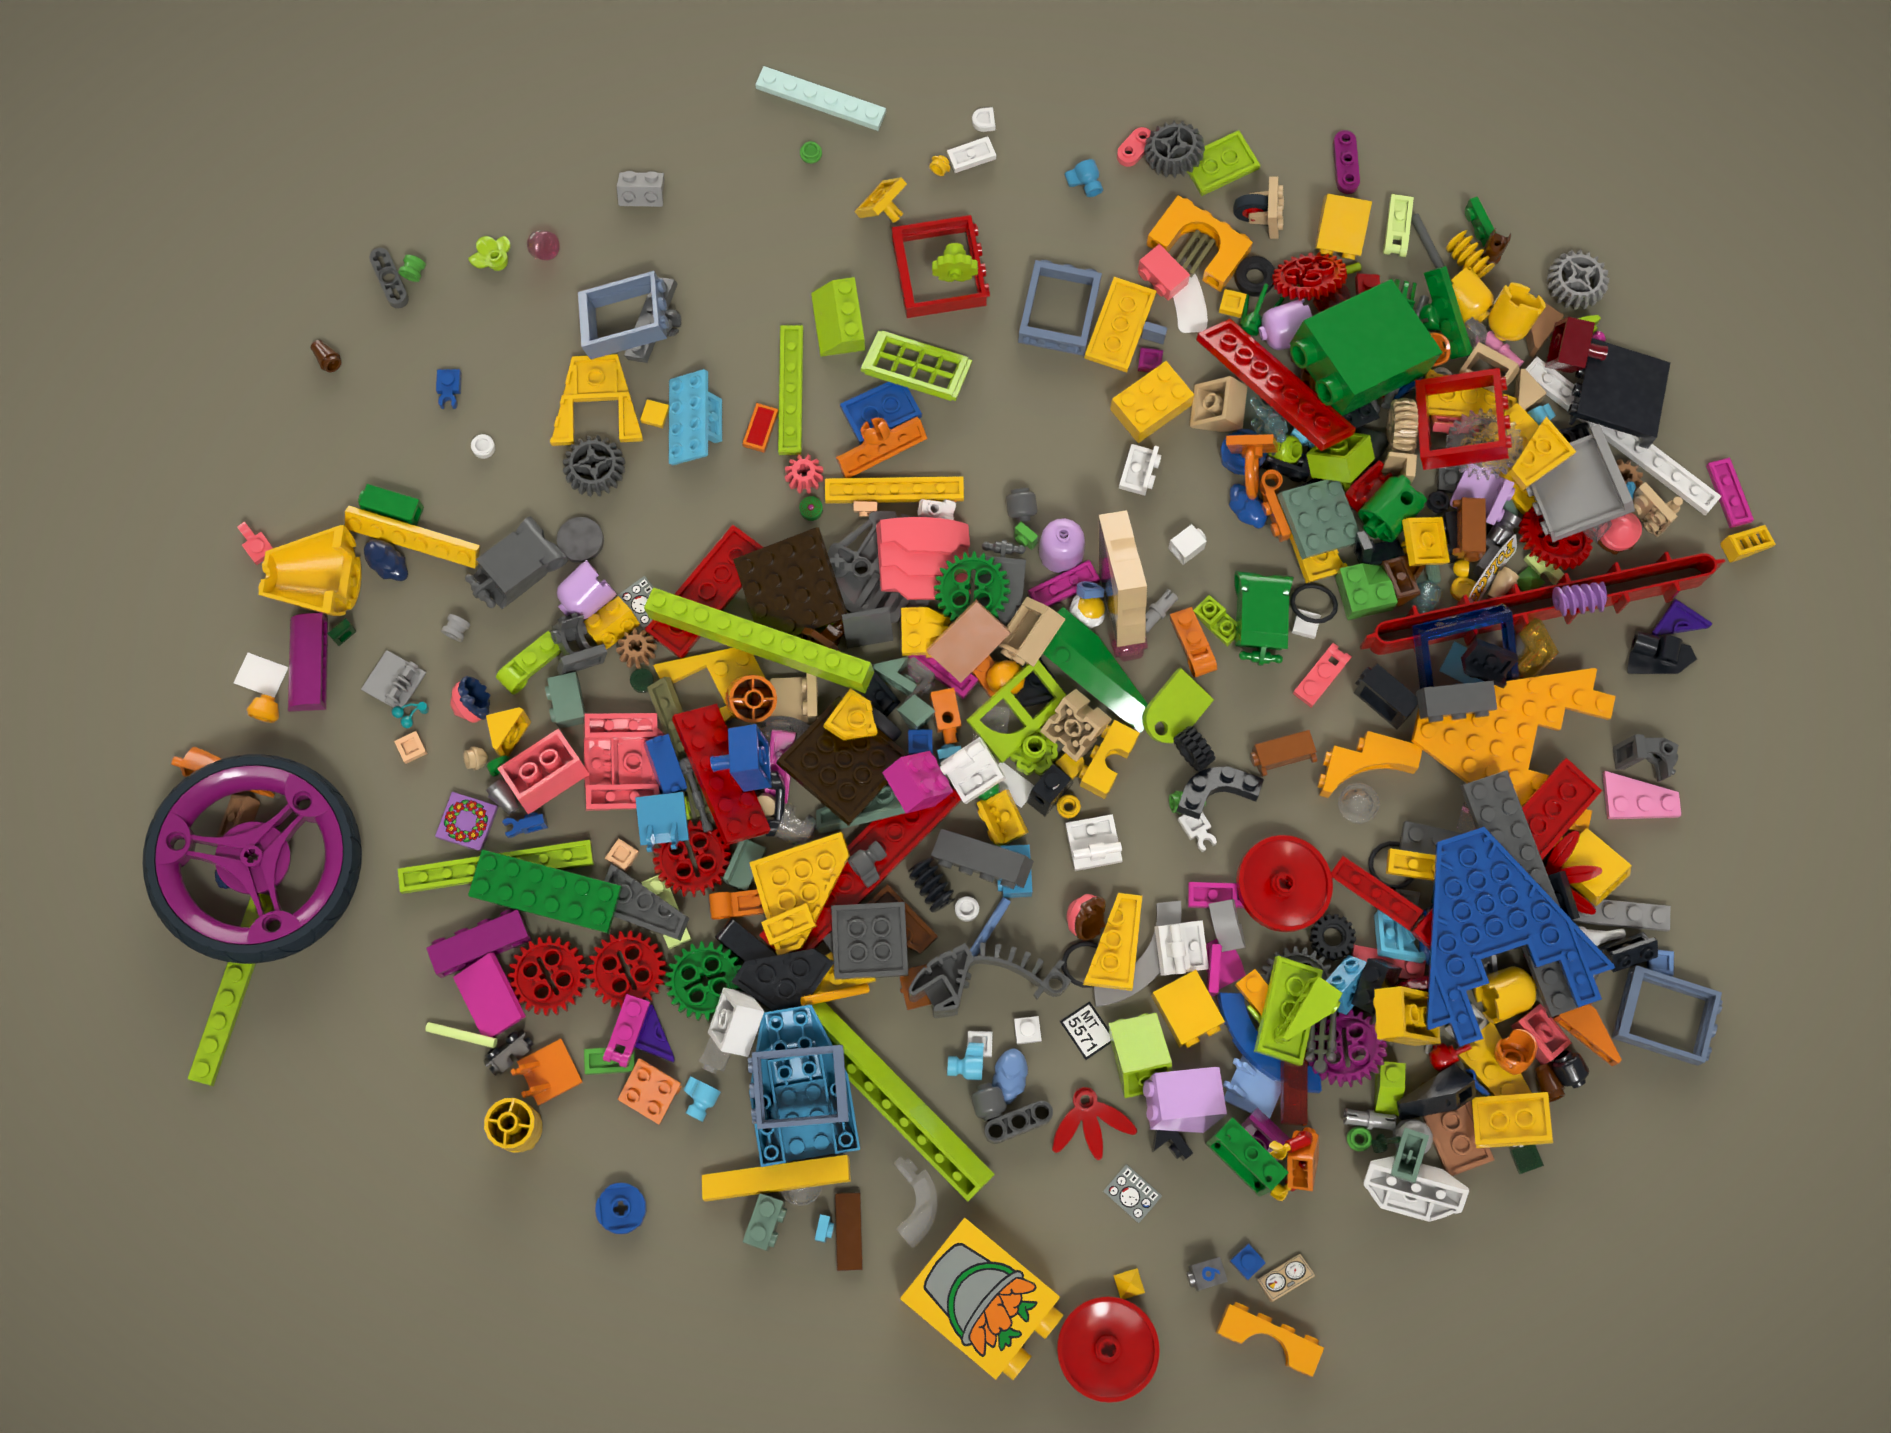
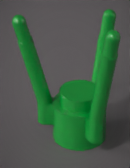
M1264 284L1255 310L1250 312L1249 315H1247L1249 295H1246L1239 325L1251 336H1257L1259 327H1262V316L1258 313L1266 295L1268 284ZM1283 296L1280 297L1273 308L1280 306L1285 298Z

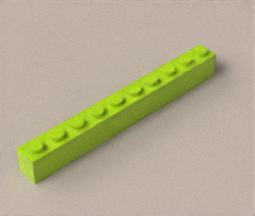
M654 587L644 606L648 617L655 621L862 693H866L874 674L871 662Z
M825 1002L813 1004L812 1007L832 1045H843L845 1070L848 1073L849 1081L967 1201L971 1200L995 1174Z

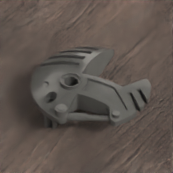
M871 512L869 520L839 543H833L829 548L828 556L846 610L849 613L889 607L891 623H897L901 618V608L927 607L930 600H907L899 592L881 591L876 524L884 519L901 518L896 516V512ZM901 513L902 518L909 517L908 515ZM870 525L873 527L858 551L854 552L846 548ZM859 567H864L867 569V572L864 574H858L856 573V569Z

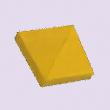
M1138 1268L1113 1275L1121 1299L1145 1293Z

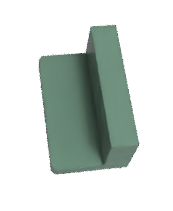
M748 839L740 841L723 877L725 884L741 891H748L754 880L749 862L763 858L767 848Z

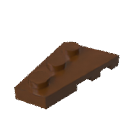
M887 884L867 904L904 901ZM905 903L907 947L922 954L938 936Z

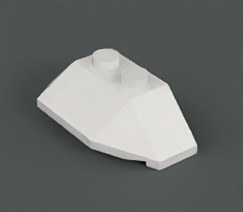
M1395 1156L1370 1161L1363 1185L1368 1189L1380 1208L1428 1222L1462 1212L1469 1188L1443 1169L1421 1163L1417 1180L1414 1184L1390 1175Z

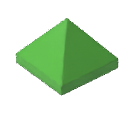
M1530 566L1518 575L1517 585L1522 592L1540 588L1545 584V581Z

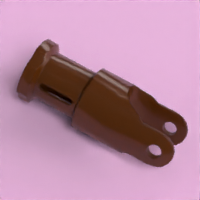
M1496 228L1492 231L1481 255V258L1490 257L1486 263L1487 265L1499 263L1501 255H1503L1510 242L1511 233L1508 237L1495 233Z

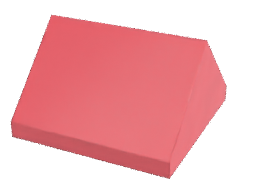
M1541 1003L1511 1025L1513 1030L1522 1029L1533 1035L1538 1045L1535 1058L1541 1065L1552 1061L1572 1043L1553 1018H1548L1546 1010Z

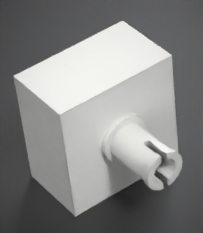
M723 987L708 1034L720 1051L748 1057L756 1034L759 1035L760 1022L764 1010L754 997L747 992Z

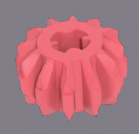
M809 454L805 459L798 455V461L790 459V466L785 467V473H787L785 481L790 482V489L797 488L799 494L803 489H806V492L810 494L811 487L818 490V482L823 481V476L821 475L823 467L818 466L819 460L814 459L811 461ZM802 472H806L807 476H802Z

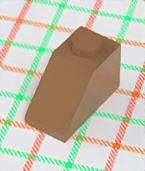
M1545 303V309L1526 335L1529 356L1534 358L1553 333L1555 323L1564 317L1563 314Z

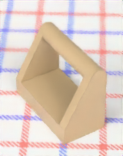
M1479 342L1460 369L1459 374L1474 372L1470 369L1481 359L1506 373V383L1508 386L1515 379L1520 369L1519 364ZM1494 386L1484 387L1495 394Z

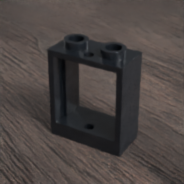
M1378 663L1372 669L1368 666L1355 683L1358 687L1354 694L1396 730L1418 706L1417 696Z

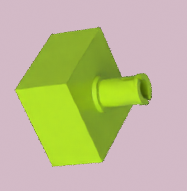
M1354 433L1351 437L1323 451L1314 446L1307 453L1311 478L1340 481L1344 492L1348 491L1353 481L1375 459L1370 435Z

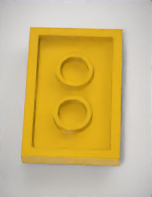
M1548 1092L1475 1097L1472 1099L1476 1148L1553 1143Z

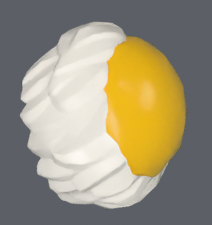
M1076 595L1072 599L1069 608L1070 613L1089 629L1099 626L1105 618V605L1100 597L1083 599Z

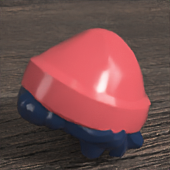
M471 676L463 677L452 689L450 706L454 714L472 723L486 719V715L489 714V698L491 696L486 692L487 687Z

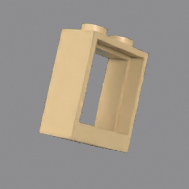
M1026 597L1006 627L1010 634L998 645L1002 648L1000 653L1022 666L1027 663L1034 667L1065 621V618L1049 606Z

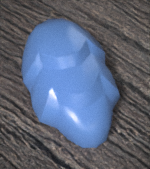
M1015 1048L1005 1051L999 1057L992 1079V1086L1002 1089L1006 1105L1012 1103L1017 1095L1024 1092L1026 1076L1028 1074L1026 1059Z

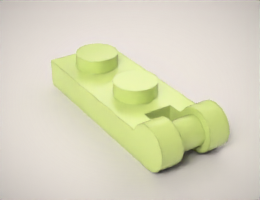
M1391 194L1383 254L1390 255L1391 253H1396L1401 257H1406L1414 197ZM1393 239L1401 240L1400 245L1393 244Z

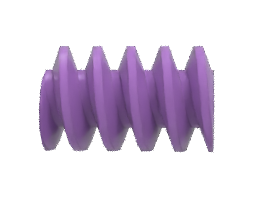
M1600 582L1599 585L1591 583L1590 585L1582 584L1580 587L1578 585H1572L1571 588L1563 586L1561 589L1560 587H1555L1552 593L1554 608L1560 610L1562 616H1566L1567 609H1569L1571 615H1575L1576 608H1579L1581 614H1585L1586 607H1588L1590 613H1594L1595 606L1598 607L1599 612H1603L1607 601L1606 586L1604 582Z

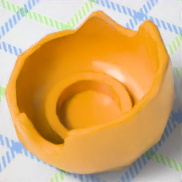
M1003 660L993 664L988 670L986 679L989 689L996 693L1022 669V666L1012 660ZM1025 678L1011 690L1013 695L1017 694L1024 687Z

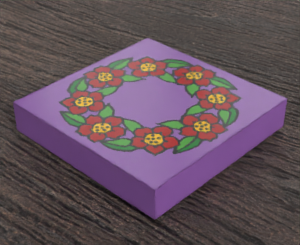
M452 792L435 837L481 852L498 806Z

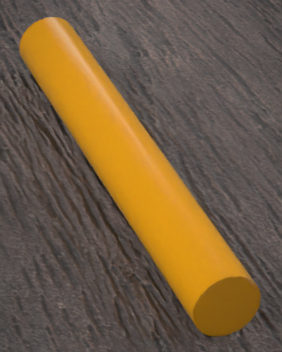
M866 983L803 996L800 998L802 1006L866 994L869 993L870 988Z

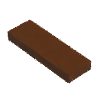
M861 1193L835 1194L837 1271L863 1270Z

